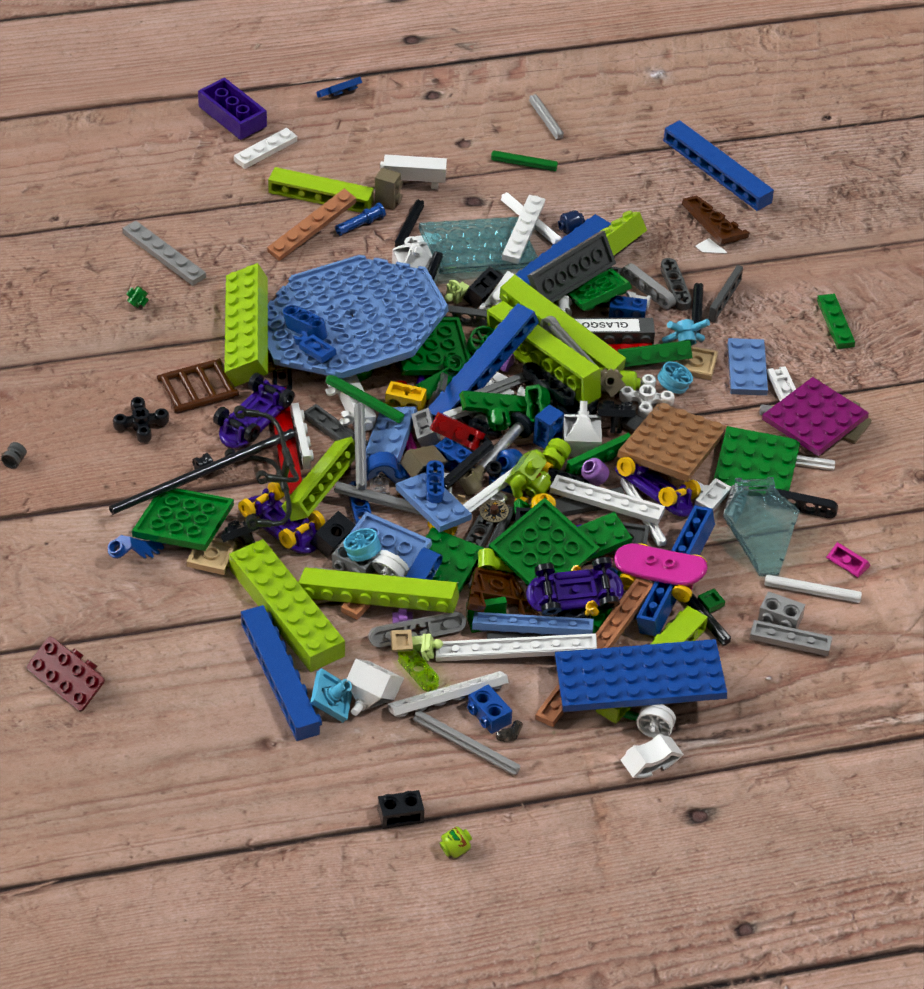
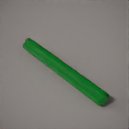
M333 375L326 377L328 385L397 423H401L404 420V413L341 378Z

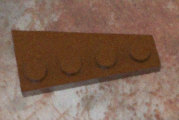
M692 196L683 199L682 205L720 245L749 237L750 232L746 229L743 231L739 229V225L736 222H729L725 219L726 215L714 211L713 206L700 197Z

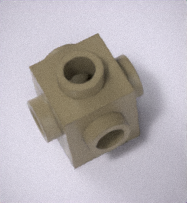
M604 368L601 371V392L603 394L606 392L610 397H613L626 385L621 380L623 376L617 369L613 371L612 368L609 370ZM608 378L612 379L611 385L607 383Z

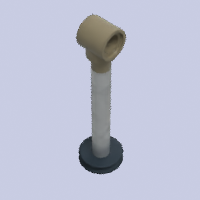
M520 412L512 413L510 416L511 425L507 433L475 468L470 469L458 480L466 495L475 494L482 488L481 482L483 475L487 472V464L491 461H496L497 454L500 451L507 449L518 436L527 438L533 433L534 425L525 414Z

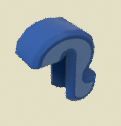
M378 452L366 459L367 481L378 476L380 472L384 473L395 484L410 478L409 473L401 464H397V457L390 452Z

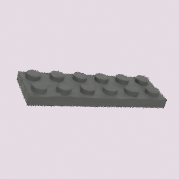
M600 231L527 276L531 287L553 303L615 265L616 261L605 231Z

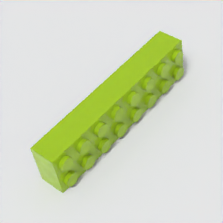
M258 263L226 275L224 372L235 387L249 382L254 373H260L263 376L268 374V277Z
M502 301L487 309V326L496 329L498 324L505 319L514 307ZM538 324L514 351L513 355H515V358L523 364L527 362L538 364L574 390L576 400L579 403L580 401H588V404L601 397L600 368Z
M264 539L229 554L230 571L258 606L264 605L266 611L271 613L272 624L277 626L281 636L310 673L345 657V640Z

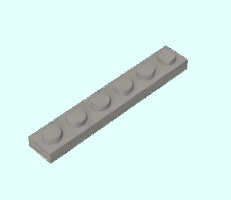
M134 221L122 228L125 236L192 286L206 278L205 271L139 222Z

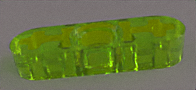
M414 648L412 651L398 652V662L424 691L430 692L438 689L439 676ZM421 666L424 669L422 671H415L413 668Z

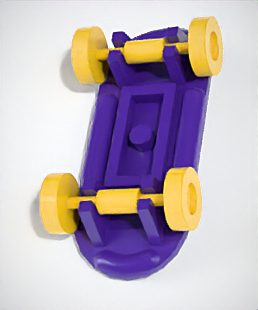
M623 457L618 460L615 471L619 476L629 481L660 505L665 506V509L672 514L680 517H688L693 509L691 499L697 498L701 492L697 481L692 479L688 482L685 481L678 489L656 472L648 470L650 468L634 463L630 457Z
M271 482L263 490L262 495L241 500L238 503V508L244 517L256 513L257 515L263 514L267 520L280 521L285 517L286 513L281 507L284 503L279 500L285 495L279 483ZM314 510L308 518L292 522L289 519L280 526L261 528L279 540L285 548L296 553L308 554L316 550L310 542L315 533L325 524V519L319 511Z

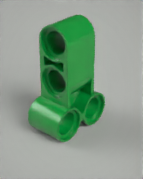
M457 354L445 358L443 361L444 369L415 385L416 387L427 389L426 400L430 399L433 392L436 391L437 384L441 380V372L448 375V385L463 367V358ZM451 359L455 360L456 368L450 365Z

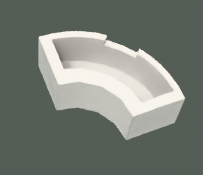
M658 734L646 744L633 745V747L627 750L621 761L633 778H645L653 776L652 772L660 768L663 770L669 768L684 754L671 737Z

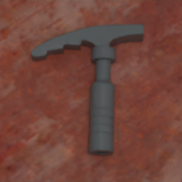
M441 372V380L437 384L438 387L433 392L425 409L440 395V391L445 392L448 380L447 374Z

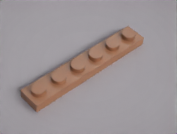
M344 188L269 245L267 251L278 261H281L357 202L356 197Z

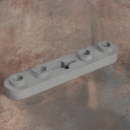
M454 611V613H441L377 626L370 630L368 639L375 647L390 646L391 630H412L416 627V624L420 627L427 626V628L419 630V634L411 631L412 637L423 636L425 633L435 637L459 632L465 627L466 618L462 613Z

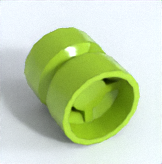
M553 438L542 453L547 462L553 464V468L561 470L571 454V447L563 439Z

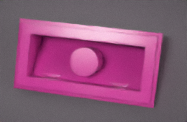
M838 542L826 557L857 578L870 567L869 561Z

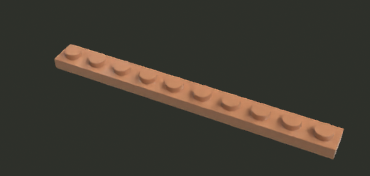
M638 577L635 579L619 601L620 604L612 610L596 632L597 649L613 647L641 609L653 583ZM559 683L535 714L536 720L551 727H554L564 714Z

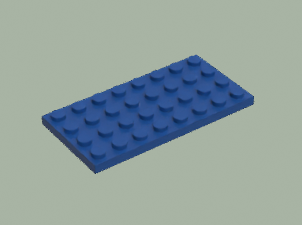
M716 639L555 652L563 712L727 699V689Z

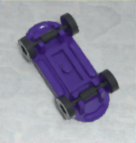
M254 373L248 382V388L254 392L241 406L245 409L259 410V412L267 413L275 418L284 408H288L291 405L295 393L279 385H270L268 380H264L263 375ZM225 407L218 408L213 417V422L220 426L219 437L221 442L226 447L234 449L242 448L250 442H254L259 433L271 422L264 417H244L238 419L234 412L229 415V410Z
M609 557L593 560V569L554 573V564L543 563L534 568L537 577L529 583L526 597L532 608L542 612L544 615H553L564 610L583 609L592 600L602 609H611L620 604L619 600L624 592L623 583L616 573L608 569L613 566L612 559Z

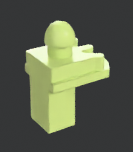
M450 280L446 285L445 301H453L456 304L461 303L469 285L463 281L459 283L456 280Z
M425 633L423 636H413V650L411 652L421 651L423 660L429 661V659H434L435 648L440 649L443 646V642L440 639L434 640L431 634Z

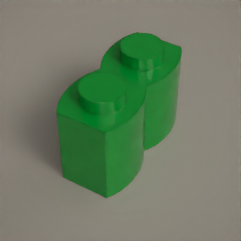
M539 384L526 386L525 400L528 404L526 415L530 418L533 425H535V416L550 404L548 389Z

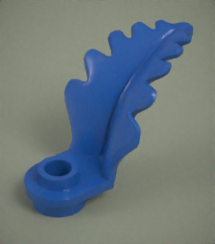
M120 535L108 544V554L112 558L117 559L132 549L143 558H147L146 555L153 558L152 552L160 554L158 549L163 550L164 546L162 544L166 543Z

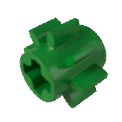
M139 286L135 289L131 287L126 293L129 297L127 301L136 308L140 305L144 307L149 301L146 297L148 293Z

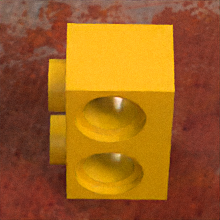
M390 381L385 393V403L391 407L416 406L417 411H421L426 406L427 389Z

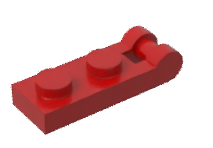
M440 412L437 413L430 426V430L474 451L479 447L481 439L483 440L486 435ZM470 434L474 435L472 441L467 440Z

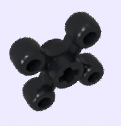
M134 397L131 400L132 415H115L113 427L117 431H124L127 427H133L137 432L138 441L140 443H148L152 438L150 425L154 423L159 426L167 425L169 413L163 408L157 409L155 413H149L146 409L145 400L142 397Z

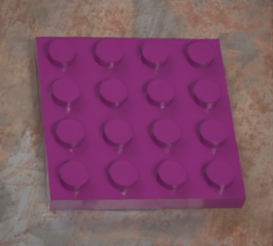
M812 377L762 414V420L786 436L796 439L800 442V445L819 456L866 420L869 412Z

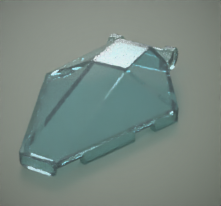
M774 477L747 480L735 478L736 494L726 508L723 517L758 575L779 576L799 510L776 490ZM743 487H767V489H744Z

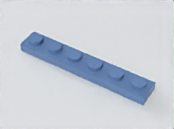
M474 612L472 630L519 632L522 634L538 633L541 635L593 634L594 619Z

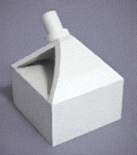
M421 241L393 248L392 264L402 262L410 264V267L413 268L423 266L428 269L433 255L427 242Z
M580 401L578 415L564 414L562 439L571 447L569 457H577L602 445L601 416L589 415V411H587L588 401Z
M355 659L347 677V681L349 680L352 684L351 692L356 700L351 713L357 716L365 709L367 710L395 700L404 677L373 662Z

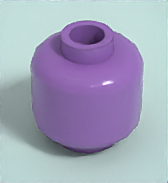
M591 458L584 462L581 475L591 485L599 486L608 479L609 468L600 459Z

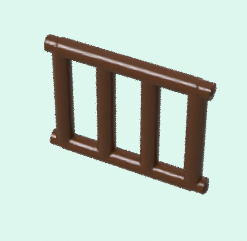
M220 358L157 375L158 382H162L174 405L175 413L239 396L238 390H234L225 374ZM214 367L227 392L216 394L204 370ZM195 372L198 374L209 395L208 397L198 398L187 374ZM179 377L192 401L181 404L169 379Z

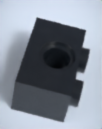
M337 511L315 533L310 544L328 558L356 525L341 512Z

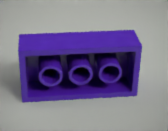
M225 77L198 90L199 107L238 139L242 140L267 127V110Z

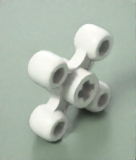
M646 374L642 377L639 391L633 390L630 386H624L619 392L621 402L638 401V415L644 419L653 411L652 407H654L655 403H666L673 406L675 396L673 392L668 390L656 393V379L651 374Z

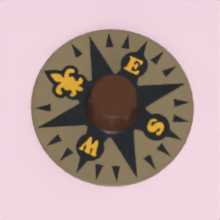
M499 500L487 501L480 508L481 517L492 523L503 521L509 514L507 505Z

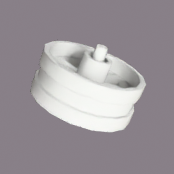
M380 550L377 558L372 562L373 568L380 575L404 577L409 571L408 565L399 555L386 550Z
M663 704L644 705L640 710L636 724L638 729L648 737L654 738L658 734L670 736L676 722V716L670 708Z

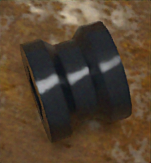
M208 453L203 454L200 458L192 459L194 470L213 462L212 457Z

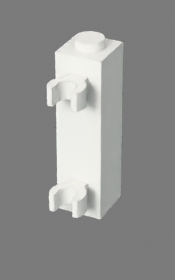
M385 155L384 162L381 161L380 169L385 168L401 173V180L432 182L431 189L438 190V184L445 183L447 158Z
M357 375L342 379L364 391ZM328 385L330 389H325L327 396L338 394L346 410L341 412L344 418L339 420L341 425L348 426L352 423L354 427V405L361 402ZM364 405L365 431H370L374 428L377 416L373 409Z

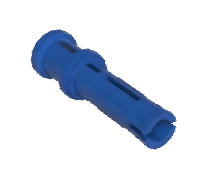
M376 203L374 207L366 208L361 214L336 225L335 230L341 236L365 223L371 224L375 219L385 217L386 211L381 203Z

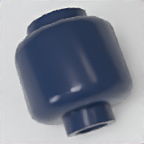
M576 210L565 212L560 216L558 227L568 235L585 222L584 216Z

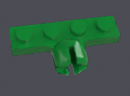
M463 390L459 394L462 410L485 413L489 428L492 431L497 430L500 432L506 430L511 425L509 414L512 415V413L520 412L526 415L528 404L525 396Z

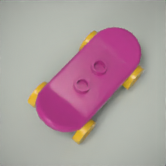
M646 544L623 545L616 551L614 556L615 565L622 572L619 578L623 583V589L628 590L637 577L673 584L675 586L672 590V595L681 602H688L690 600L693 584L702 579L708 569L706 559L700 555H689L650 547Z

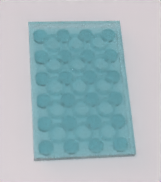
M518 217L419 223L418 229L424 241L427 242L432 255L435 251L443 253V258L438 268L439 274L485 271L489 266L494 270L522 269L538 258L529 240L519 264L501 260Z

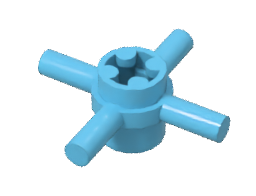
M690 319L681 320L677 323L669 321L667 327L675 330V332L663 337L662 341L663 343H669L678 339V342L690 340L691 346L697 343L696 340L703 342L705 336L697 333V331L709 326L710 321L705 319L695 324Z

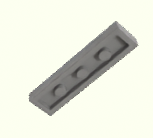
M754 620L750 640L828 656L832 636Z

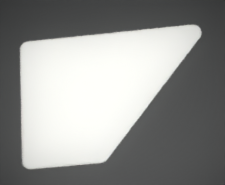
M709 238L695 246L702 252L727 253Z

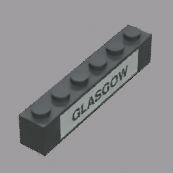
M574 318L607 344L652 343L654 345L655 328L653 318Z

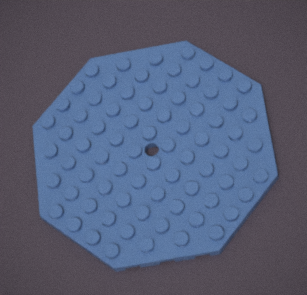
M364 255L353 256L291 275L288 279L289 283L286 286H282L276 293V298L268 303V352L274 365L327 376L333 375L342 379L352 377L362 372H368L372 369L413 357L449 311L448 305L426 267L419 266L418 268H413L407 263L396 262V264L388 263V260L374 258L370 260L366 259ZM289 305H296L322 317L325 321L328 335L323 341L334 347L337 355L321 363L302 351L299 345L294 343L293 336H302L286 327L283 309Z

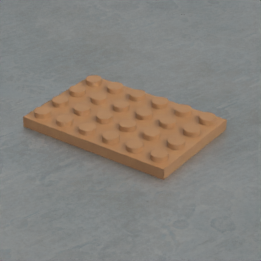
M658 403L618 450L617 457H630L636 464L688 482L723 438L727 426L722 425L720 422L705 419L700 415H693L686 410L671 407L669 404Z

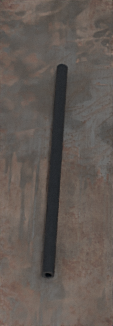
M293 429L283 432L285 441L295 437ZM279 434L110 505L109 510L114 515L281 443Z

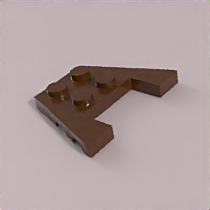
M476 567L473 572L467 610L484 612L486 599L505 597L507 604L517 605L520 615L540 616L538 612L533 611L528 600L522 595L524 591L512 574Z

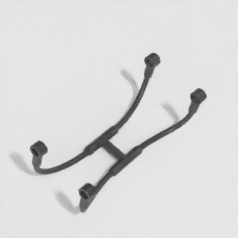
M238 405L234 408L236 418L264 417L275 425L280 437L284 457L282 470L270 458L252 455L243 459L244 461H263L274 466L277 471L276 475L267 474L265 471L260 470L256 473V480L261 485L267 482L279 483L285 495L287 505L286 515L282 520L257 519L255 515H249L246 518L247 527L255 529L257 526L270 528L271 526L283 525L289 520L292 509L287 482H297L299 476L294 468L295 465L289 448L286 446L282 428L273 416L259 412V410L245 409L243 406ZM227 449L224 453L225 457L235 453V450ZM289 470L291 471L293 477H288Z

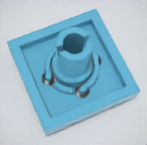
M321 668L316 672L310 704L343 723L348 719L352 698L351 682L347 681V679L340 680Z

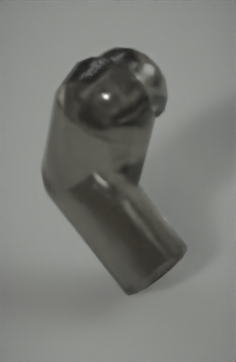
M515 720L511 728L498 730L496 732L497 740L503 742L515 741L523 727L522 722Z

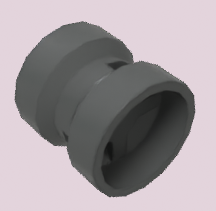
M12 442L8 446L7 451L2 455L1 461L8 468L15 469L27 454V450L22 444Z

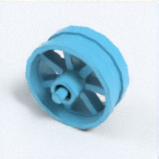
M669 361L663 365L662 370L658 373V381L668 391L682 394L689 388L693 381V376L682 364Z
M363 528L352 532L343 542L348 558L357 562L374 557L381 549V543L376 531L370 528Z

